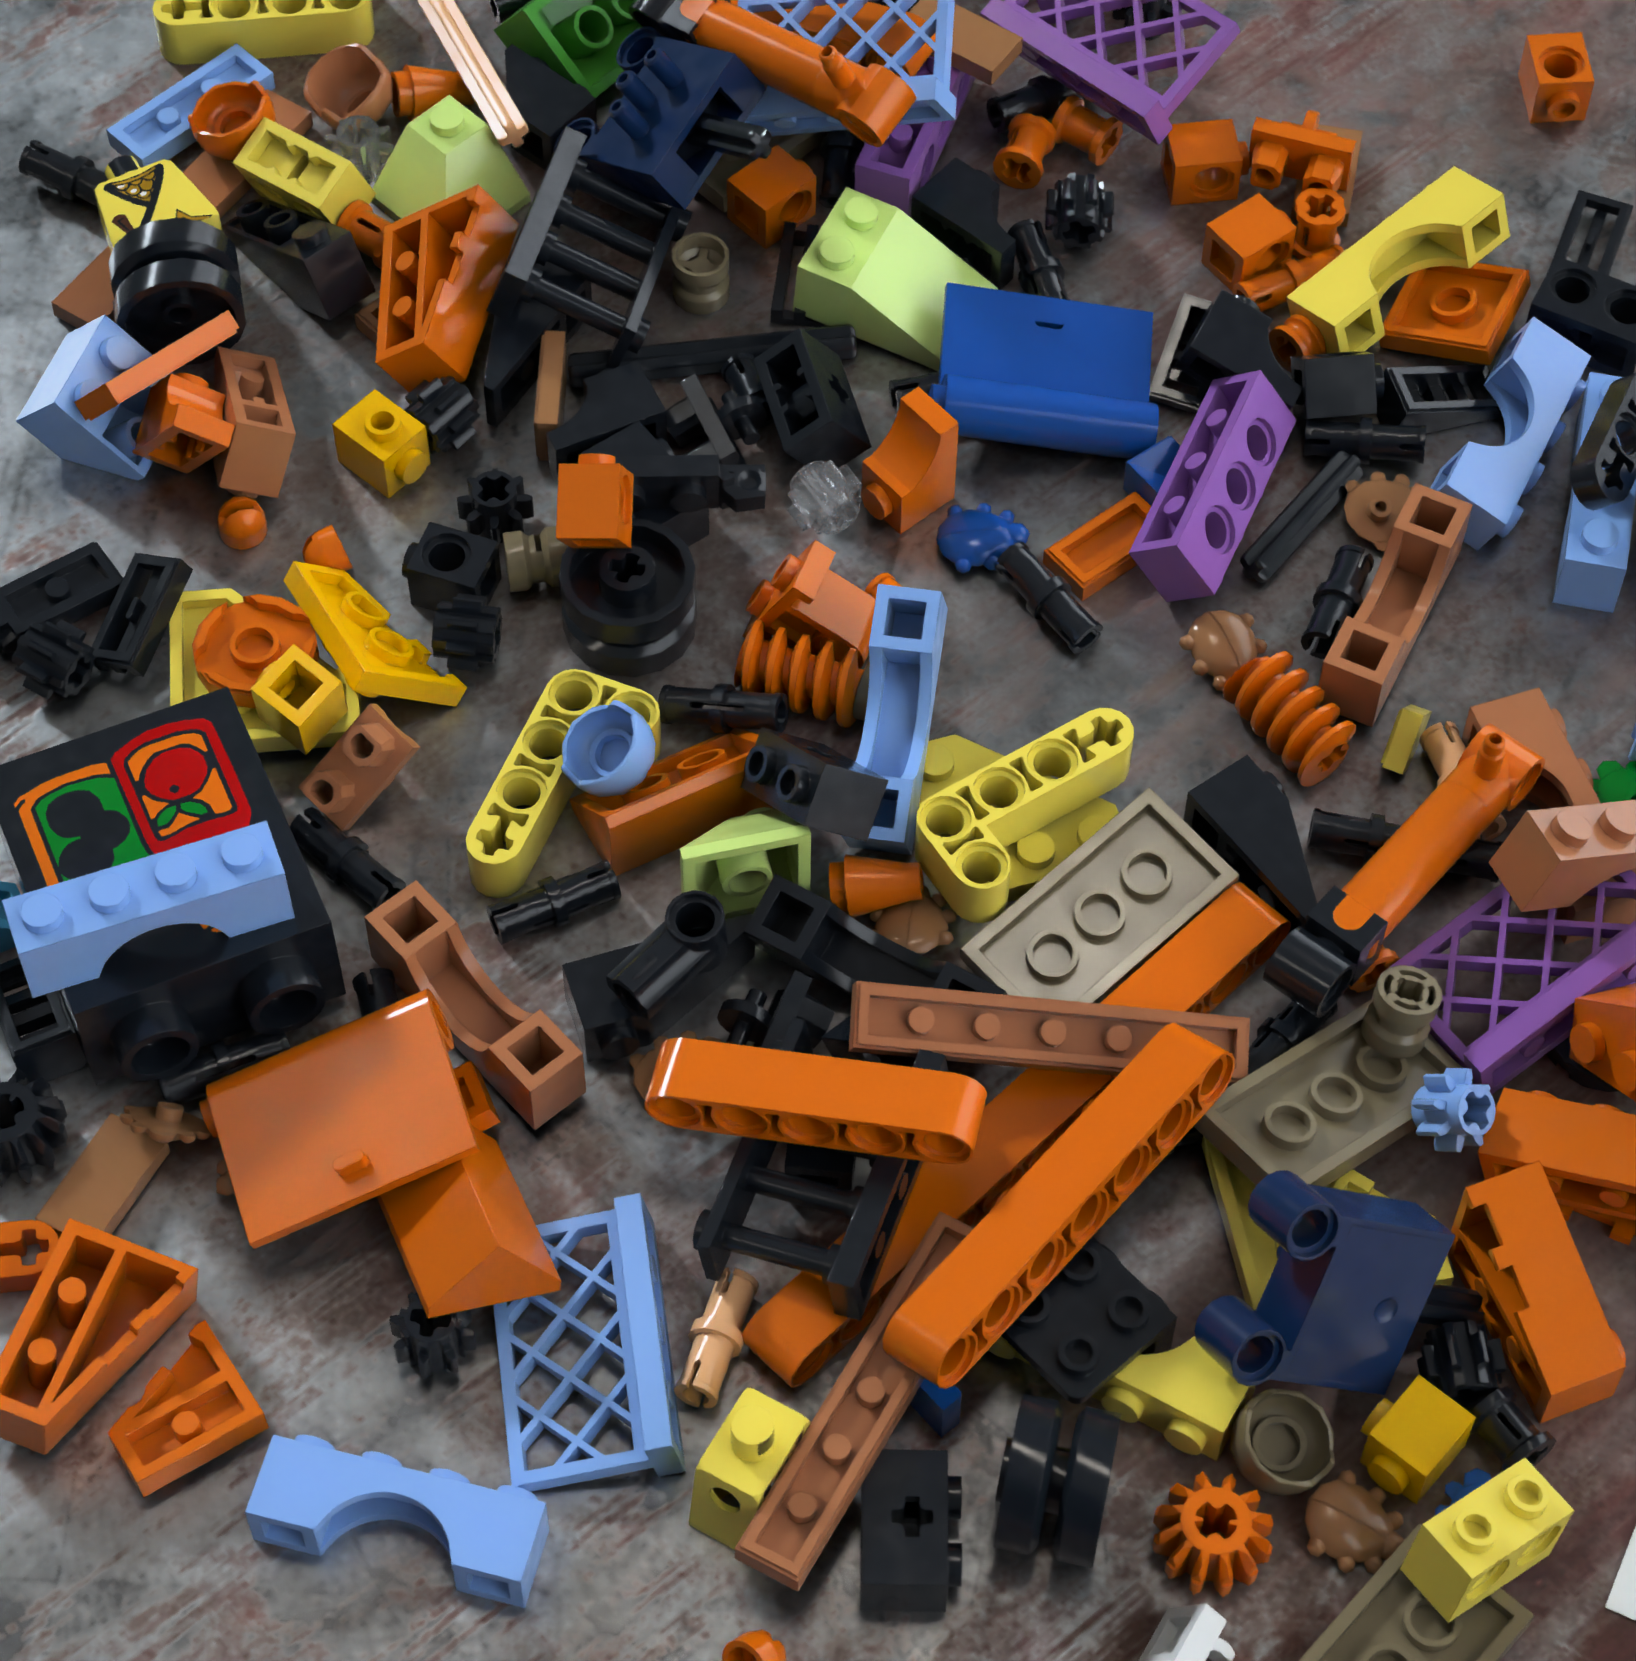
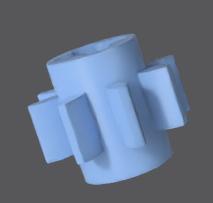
M1446 1068L1443 1074H1425L1423 1076L1425 1085L1417 1090L1411 1101L1412 1119L1417 1127L1416 1134L1417 1136H1435V1151L1461 1152L1463 1146H1482L1484 1144L1482 1135L1487 1133L1493 1125L1496 1108L1493 1096L1489 1092L1491 1088L1489 1084H1472V1069Z

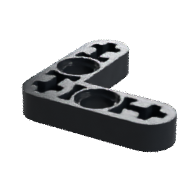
M1636 373L1617 379L1609 386L1572 464L1570 471L1572 488L1579 502L1587 509L1597 510L1624 501L1636 479Z

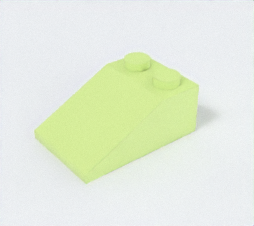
M846 187L797 266L792 311L795 308L806 312V317L827 326L852 325L857 338L939 371L944 294L947 282L997 290L998 288L901 209Z

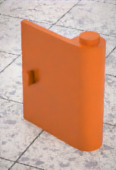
M428 988L206 1085L207 1099L200 1101V1111L211 1135L214 1138H219L248 1242L253 1249L480 1152L448 1052L454 1049L452 1034L439 1003Z

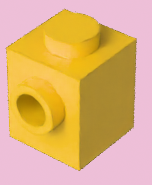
M376 389L371 391L332 424L338 461L388 499L406 484L416 482L423 475L427 466L431 464L426 426Z
M294 643L277 661L272 662L263 670L255 685L251 688L259 719L305 755L315 747L348 711L342 681Z
M1418 1375L1395 1403L1384 1398L1368 1416L1361 1428V1432L1368 1437L1360 1462L1367 1467L1369 1475L1381 1488L1395 1495L1403 1494L1413 1503L1417 1504L1466 1446L1476 1417L1422 1376Z

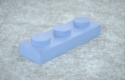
M236 43L106 129L109 145L121 155L133 156L140 167L162 159L169 160L197 141L190 128L188 115L192 114L197 100L214 85L233 81L249 84L253 80H257L265 90L272 91L275 89L273 72Z

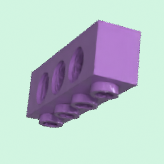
M930 55L915 76L933 75V56ZM951 66L950 92L957 98L955 120L897 125L881 147H874L865 143L855 164V191L895 206L911 218L912 196L929 181L975 81V77Z
M1261 370L1213 379L1129 551V555L1166 602L1203 598L1216 594L1297 421Z

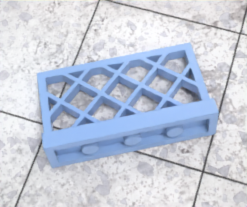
M738 0L737 6L752 13L777 11L784 18L779 26L791 32L795 29L802 37L822 47H825L848 24L862 38L844 57L858 63L873 48L887 62L884 67L895 74L898 73L916 95V101L898 125L955 120L957 98L950 92L955 0H938L937 10L920 28L905 14L917 0H897L895 3L892 0H882L890 9L867 33L852 18L868 1L873 0ZM846 3L842 8L837 5ZM829 5L837 14L812 38L799 23L815 6ZM785 9H793L789 14L785 11ZM901 18L915 33L891 58L877 42ZM936 32L934 42L930 37ZM926 43L935 51L933 75L910 77L902 67ZM767 86V90L745 121V123L765 127L772 136L848 130L839 120L770 86Z
M641 1193L614 1198L615 1209L536 1225L556 1270L561 1265L584 1280L562 1309L541 1295L493 1305L512 1486L533 1492L654 1468L658 1477L686 1472L677 1399L674 1392L675 1383L655 1227ZM608 1232L610 1249L593 1271L568 1256L583 1237ZM559 1242L556 1247L551 1245L552 1243ZM611 1271H613L614 1285L605 1280ZM597 1289L615 1300L617 1305V1312L600 1333L575 1318ZM530 1303L555 1318L532 1347L516 1337L513 1331V1324ZM567 1327L592 1343L569 1372L545 1356ZM619 1333L622 1348L613 1343V1340ZM516 1351L524 1355V1358L518 1365ZM604 1352L623 1363L625 1371L624 1376L607 1397L582 1381ZM537 1365L562 1381L539 1410L520 1398L519 1389ZM574 1390L599 1406L577 1436L552 1420ZM627 1396L629 1412L620 1406ZM522 1413L531 1419L525 1428L523 1427ZM612 1415L632 1429L634 1450L603 1455L589 1444ZM544 1428L569 1445L553 1466L528 1470L526 1451ZM581 1454L589 1458L577 1461Z

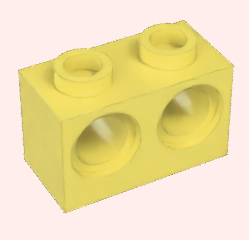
M263 117L233 161L234 166L260 196L333 225H337L339 217L352 202L363 200L370 204L376 195L375 191L351 161L266 117Z
M1524 1457L1423 1523L1400 1570L1449 1623L1550 1555L1574 1509Z

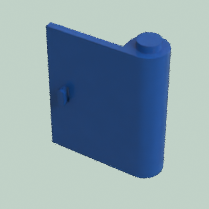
M947 282L944 294L938 384L931 385L929 396L959 422L958 436L1130 460L1156 444L1158 433V405L1156 403H1149L1153 312Z

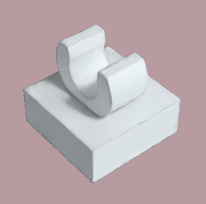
M1207 1603L1168 1608L1139 1661H1206L1207 1657L1212 1661H1232L1235 1657L1233 1648L1227 1641L1218 1638L1227 1620Z

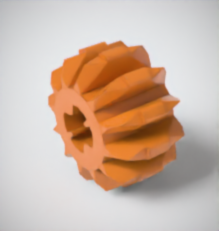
M1204 1471L1195 1476L1193 1490L1176 1482L1169 1491L1168 1500L1170 1505L1161 1504L1155 1511L1153 1523L1161 1531L1153 1537V1551L1158 1555L1170 1556L1165 1566V1573L1168 1579L1179 1577L1186 1572L1191 1575L1189 1590L1193 1595L1200 1593L1205 1581H1213L1216 1591L1222 1598L1230 1594L1233 1578L1250 1586L1257 1578L1258 1568L1256 1564L1269 1562L1273 1545L1265 1538L1271 1534L1274 1525L1271 1514L1256 1512L1261 1499L1257 1489L1240 1496L1234 1493L1236 1479L1233 1474L1223 1479L1221 1488L1213 1487ZM1201 1530L1209 1536L1207 1538L1200 1534ZM1220 1531L1221 1533H1223L1225 1535V1539L1217 1532Z

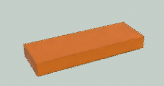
M227 310L74 403L85 420H93L236 334L237 329L240 327L230 311Z

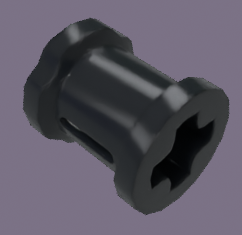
M1509 1385L1489 1394L1470 1412L1476 1417L1470 1435L1478 1433L1502 1461L1501 1472L1524 1457L1535 1466L1551 1451L1556 1443L1555 1438L1549 1431L1540 1432L1516 1405L1517 1394Z

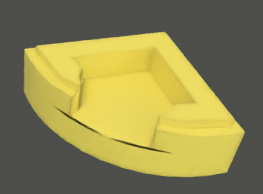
M1413 704L1399 710L1381 763H1383L1382 768L1402 775L1405 773L1419 746L1420 736L1426 729L1432 711Z

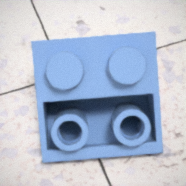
M103 315L66 335L16 422L61 459L137 481L141 480L146 476L153 461L133 454L132 451L136 446L135 441L150 388L160 380L93 420H85L74 402L152 356V354L107 315Z

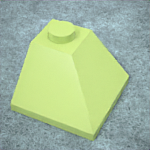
M448 95L406 125L372 188L376 195L371 202L393 220L397 221L478 184L510 215H513L528 204L531 198L530 192L496 140L489 125L452 96Z
M768 807L753 809L745 815L727 819L680 848L681 894L696 890L715 896L723 906L725 919L747 913L752 915L775 874L810 891V828L800 824L779 810Z

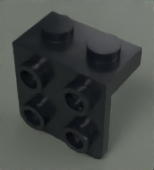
M1092 1236L1001 1336L1067 1401L1073 1404H1081L1140 1354H1156L1171 1350L1177 1316L1170 1311L1167 1304L1156 1293L1148 1290L1126 1269L1108 1247L1100 1244Z

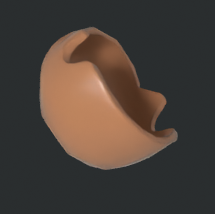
M359 43L338 46L318 59L307 74L303 93L308 104L323 122L339 132L348 131L353 133L366 129L383 117L393 101V77L390 75L385 64L365 45Z

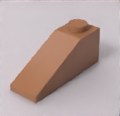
M218 346L215 354L214 390L226 395L223 404V420L235 425L229 448L213 457L218 485L221 488H226L227 491L236 496L257 498L259 495L278 498L296 432L276 360L273 357Z

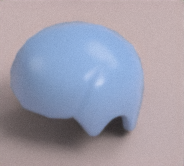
M613 700L609 705L592 707L570 725L562 742L563 765L561 770L575 786L588 794L598 797L624 795L645 779L654 762L656 743L653 732L644 717L623 702Z

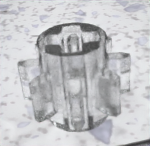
M356 115L339 120L336 135L330 134L324 137L326 149L351 161L369 185L377 181L394 149L390 127L382 126L379 128L377 123L369 116Z
M821 460L813 461L803 466L793 476L790 482L791 491L788 492L787 496L794 504L787 511L803 531L813 527L818 535L822 533L827 535L837 534L849 527L860 512L859 504L862 502V499L856 491L860 489L862 483L847 464L837 468L832 460L827 463Z

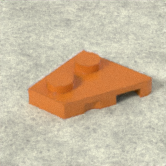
M205 1320L196 1324L189 1332L188 1336L191 1345L171 1370L162 1366L145 1386V1392L140 1401L128 1407L108 1431L116 1453L143 1498L269 1428L264 1412Z

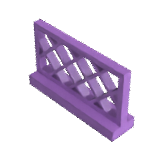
M990 0L980 12L983 18L1023 37L1022 52L1019 55L1021 58L1157 145L1173 129L1168 119L1241 32L1235 21L1200 0H1169L1172 2L1173 17L1144 23L1142 4L1157 0H1089L1065 6L1064 0H1054V9L1031 13L1023 8L1029 0H1005L1004 2L1002 0ZM1133 6V26L1105 32L1104 12ZM1182 9L1187 11L1188 13L1183 14ZM1094 15L1096 34L1075 39L1067 36V20ZM1056 23V28L1051 26L1050 24ZM1208 24L1217 30L1206 45L1185 49L1184 29ZM1175 32V52L1146 57L1145 38ZM1136 41L1137 60L1115 65L1107 61L1106 46ZM1097 49V54L1092 52L1091 50ZM1177 66L1178 78L1163 96L1149 88L1148 72ZM1133 75H1138V80L1135 79V78L1132 77V76H1133Z
M1632 870L1613 876L1617 882L1605 880L1584 894L1587 896H1597L1595 922L1556 920L1557 908L1548 909L1547 919L1509 917L1511 901L1513 899L1501 883L1390 966L1406 965L1419 969L1422 967L1448 969L1445 996H1442L1438 1009L1443 1010L1442 1020L1436 1015L1434 1020L1430 1022L1429 1033L1463 1068L1472 1069V1075L1475 1078L1473 1084H1489L1491 1088L1489 1092L1491 1095L1570 1036L1575 998L1636 983V920L1631 924L1603 922L1605 897L1634 898L1636 900V874ZM1501 909V916H1492ZM1473 929L1499 931L1496 957L1459 955L1460 939ZM1508 932L1546 934L1543 960L1505 958ZM1554 936L1593 937L1592 953L1579 963L1552 961ZM1602 938H1611L1601 946ZM1450 947L1449 954H1441L1443 951ZM1457 970L1495 972L1492 999L1454 996ZM1503 974L1542 975L1540 992L1528 1001L1501 1000ZM1551 976H1559L1558 979L1550 984ZM1452 1011L1490 1014L1489 1030L1466 1047L1450 1030ZM1499 1014L1508 1015L1499 1022Z

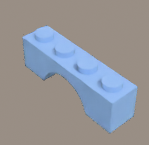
M1534 316L1504 345L1484 384L1496 401L1503 416L1505 425L1504 445L1486 446L1469 441L1440 468L1430 487L1436 491L1473 504L1464 542L1477 551L1496 534L1501 538L1506 537L1520 519L1524 509L1517 503L1521 495H1526L1541 477L1545 465L1540 463L1539 459L1542 453H1547L1562 435L1566 424L1560 418L1564 411L1570 410L1577 402L1587 383L1581 379V376L1591 355Z
M1595 372L1589 373L1577 416L1571 462H1574L1609 386L1613 381L1623 377ZM1636 479L1624 501L1597 510H1590L1584 507L1579 502L1572 488L1558 557L1552 603L1609 613L1614 612L1627 571L1636 497Z
M878 584L869 640L870 667L867 707L861 743L855 762L889 781L867 842L841 835L849 847L912 855L916 816L920 802L948 607L941 591Z
M267 820L2 900L32 998L99 978L104 964L119 947L138 935L156 928L183 923L203 924L219 929L228 937H234L295 918L285 872Z
M277 1435L272 1436L245 1511L253 1540L317 1556H322L336 1539L361 1524L377 1520H399L417 1525L431 1533L447 1551L451 1559L456 1591L523 1608L526 1606L550 1530L546 1502L538 1501V1498L533 1493L523 1488L502 1485L497 1490L470 1484V1481L465 1476L452 1470L434 1468L429 1473L406 1468L397 1459L380 1452H364L361 1457L337 1451L329 1442L311 1435H297L294 1440Z

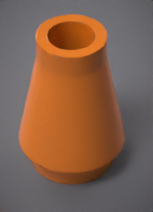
M404 65L402 71H393L390 74L393 77V101L391 106L396 117L407 116L409 121H413L448 95L452 96L463 106L474 104V100L458 72Z
M845 854L844 861L829 863L830 900L842 911L848 912L852 918L909 901L924 900V878L921 861L900 862Z

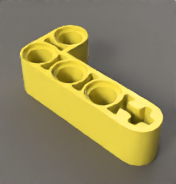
M155 0L152 8L161 54L167 61L178 65L208 63L236 43L256 59L323 54L330 52L338 46L359 43L367 46L374 38L375 32L372 0Z
M564 670L553 676L546 685L467 832L465 841L471 883L478 892L487 897H508L519 891L526 882L576 787L561 770L563 765L562 742L571 723L592 707L609 705L613 700L625 703L641 714L650 726L656 743L654 762L656 761L662 747L658 702L652 695L641 689L585 670ZM571 709H582L578 711H569ZM550 756L557 757V758H555V759H549V760L542 759V758H544V757H550ZM521 805H529V806H531V807L525 808V809H517V808H515V807L521 806ZM503 841L506 842L507 850L504 849Z
M1097 708L1088 711L929 796L920 804L916 816L915 858L917 862L921 861L924 873L954 912L962 919L973 923H986L994 920L1004 912L1008 902L1011 859L1005 850L1006 847L1109 792L1125 781L1129 773L1134 740V727L1126 715L1112 708ZM1043 776H1054L1058 779H1048ZM991 804H1001V805L1006 806V807H1004V808H995V807H992V806H989V805H991ZM937 833H948V834H951V835H954V836H951V837H940V836L935 835V834H937ZM984 879L990 881V883L977 884L970 880Z

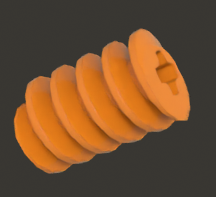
M757 619L741 646L734 674V686L737 688L742 683V691L763 693L765 690V693L775 694L776 692L785 693L787 698L789 697V707L792 712L804 713L812 704L814 717L821 721L827 720L836 710L838 725L849 728L856 722V719L853 717V708L858 686L865 668H858V651L853 647L848 650L841 662L834 661L833 641H826L817 655L811 654V635L806 633L801 636L794 648L788 647L786 627H779L771 641L764 640V621Z
M1282 651L1271 657L1254 658L1237 669L1225 682L1222 691L1223 698L1235 704L1237 714L1241 718L1251 721L1250 724L1253 732L1262 738H1266L1267 746L1271 752L1278 756L1282 755L1283 765L1287 770L1298 773L1297 777L1302 786H1315L1329 777L1343 762L1349 749L1348 743L1356 732V725L1352 721L1346 720L1332 727L1340 715V707L1335 703H1329L1317 709L1325 697V691L1317 685L1302 691L1309 680V673L1302 668L1287 673L1293 664V656L1290 652Z

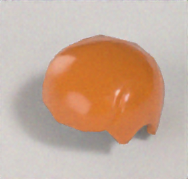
M253 80L249 84L233 81L214 85L197 100L192 114L188 115V122L195 139L207 153L221 159L233 161L263 117L276 122V115L272 100L257 80Z

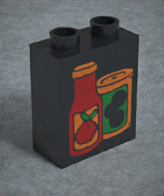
M228 687L0 765V835L22 894L266 820L285 872L295 918L234 937H228L219 929L203 924L183 923L156 928L138 935L119 947L104 964L99 978L60 990L96 1085L123 1075L137 1081H152L168 1077L186 1067L197 1055L199 1047L251 1028L259 1033L268 1035L283 1034L296 1030L312 1021L322 1011L326 1001L346 994L331 920Z

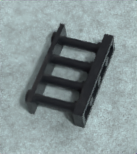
M566 126L545 169L486 311L508 321L518 299L528 304L531 299L538 301L615 337V342L605 366L616 368L621 363L627 350L637 354L645 340L651 321L642 318L669 244L671 240L677 242L682 238L693 212L688 209L684 210L655 202L643 194L586 168L588 162L578 157L587 135ZM576 189L658 227L653 242L572 204L573 197L564 194V191L566 190L574 194ZM561 225L644 263L639 278L558 241L557 237L559 234L549 230V227L552 226L559 230ZM546 262H549L630 300L625 316L542 278L543 271L533 267L534 264L537 263L545 266Z
M793 1017L784 1040L777 1039L771 1049L813 1054L806 1020ZM919 1049L913 1064L914 1068L948 1072L945 1055ZM742 1137L712 1209H704L695 1226L693 1247L698 1250L706 1278L720 1281L731 1252L822 1276L823 1284L828 1285L834 1313L861 1321L923 1161L825 1148L869 1160V1165L872 1169L865 1186L857 1185L852 1191L768 1169V1163L778 1141ZM759 1194L845 1217L848 1228L841 1245L833 1244L830 1249L744 1227L743 1223L755 1195Z

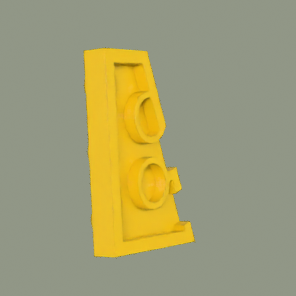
M297 561L292 562L283 581L297 601L298 607L302 608L310 619V623L320 637L323 647L330 653L345 676L347 685L353 691L370 698L383 695L447 706H458L467 686L454 674H446L445 677L438 675L427 664L432 653L417 639L407 640L402 635L392 631L386 625L391 614L345 570Z

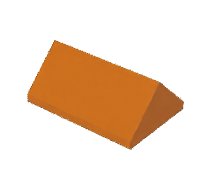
M733 728L728 734L721 733L654 762L645 779L624 795L598 797L584 792L569 799L575 815L602 861L607 860L610 863V870L613 869L616 876L685 846L731 817L745 815L747 812L757 808H773L740 787L745 775L746 758L755 746L759 735L739 728Z
M473 1127L480 1152L376 1196L427 1318L561 1290V1279L497 1141Z

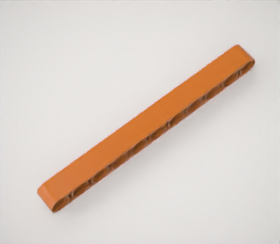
M1234 883L1099 1004L1209 1014L1273 955L1277 947L1288 935L1291 922L1243 883ZM1027 1068L984 1107L971 1160L958 1165L923 1162L861 1321L835 1314L828 1285L823 1284L822 1276L802 1271L753 1316L742 1334L744 1344L791 1388H797L806 1383L873 1322L939 1211L975 1228L991 1211L1002 1192L1007 1188L1011 1189L1117 1076ZM845 1233L842 1236H840L833 1244L841 1245Z

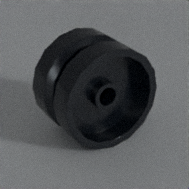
M183 218L156 220L130 230L114 245L108 263L114 296L113 310L115 323L152 355L227 310L230 311L240 327L237 329V333L183 366L201 364L214 359L218 346L230 349L240 340L246 326V317L240 286L239 264L235 244L222 230L198 220Z
M632 518L631 548L568 547L562 555L559 573L560 596L563 602V629L570 649L586 665L608 675L638 677L661 671L683 656L695 636L697 620L695 596L696 571L688 545L672 529L649 519Z
M1023 1394L1013 1438L1007 1437L995 1501L1001 1503L994 1548L1030 1555L1039 1545L1045 1513L1055 1514L1058 1517L1052 1549L1057 1561L1093 1568L1122 1413L1086 1406L1077 1415L1070 1449L1058 1446L1064 1414L1059 1401Z

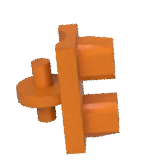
M1313 110L1307 111L1302 125L1287 121L1280 123L1256 117L1251 132L1249 148L1250 183L1252 186L1273 190L1280 186L1283 176L1303 181L1301 192L1309 188L1318 189L1323 187L1337 191V189L1346 191L1351 178V165L1356 141L1339 137L1337 133L1318 129L1320 112Z

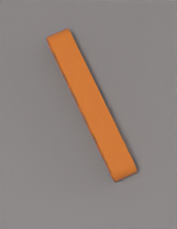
M1174 1022L1163 1027L899 1307L885 1329L883 1337V1350L885 1353L940 1388L947 1389L959 1382L1221 1097L1234 1072L1235 1058L1233 1054Z

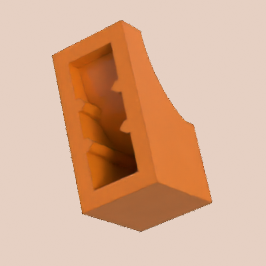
M170 373L150 388L135 441L136 446L132 453L183 473H190L230 446L235 425L223 420V404L226 395L209 389L208 382L196 375Z
M919 386L900 398L897 416L887 436L875 452L862 461L860 495L864 506L873 517L878 520L884 519L900 535L948 503L955 495L959 422Z

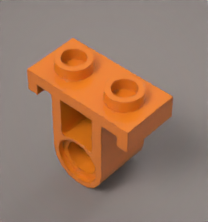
M814 540L798 557L791 553L788 554L779 565L771 582L763 579L758 584L745 608L752 616L742 637L746 638L754 622L759 619L764 621V640L769 641L779 627H786L787 644L792 648L795 647L801 636L806 633L811 635V654L817 655L826 641H833L834 661L841 662L848 650L853 647L858 651V668H862L869 653V640L876 599L829 570L836 552Z

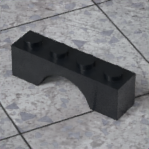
M777 874L774 875L744 929V932L758 949L851 997L852 985L856 981L1007 995L1005 990L948 961H937L925 957L887 939L846 914L832 902Z

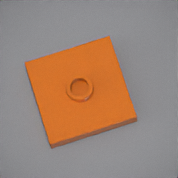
M1477 262L1470 269L1439 266L1409 274L1383 322L1385 336L1379 340L1380 348L1490 366L1531 286L1529 270Z

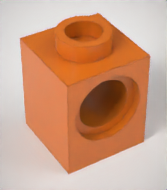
M1582 32L1527 35L1518 77L1529 122L1544 123L1585 120L1595 80Z
M1233 119L1171 124L1173 129L1163 140L1161 168L1170 205L1236 200L1238 198L1240 177L1248 175L1250 160L1246 141H1238Z
M779 145L771 148V154L766 159L758 157L727 179V218L765 249L782 238L785 221L796 223L797 228L816 215V175L806 162L801 159H795Z
M1258 193L1206 224L1201 263L1233 292L1235 283L1244 282L1272 271L1281 260L1292 259L1297 227L1293 225L1291 219L1284 211L1276 209Z
M587 453L578 455V463L559 464L556 539L568 547L631 548L634 474L620 463H616L615 456Z

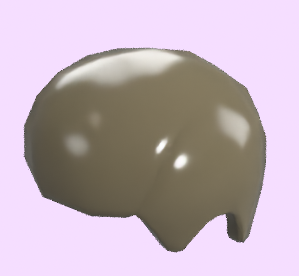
M1269 1388L1251 1398L1239 1410L1233 1421L1230 1451L1240 1474L1259 1491L1276 1496L1300 1494L1313 1488L1331 1471L1335 1464L1333 1453L1334 1431L1323 1407L1301 1391Z

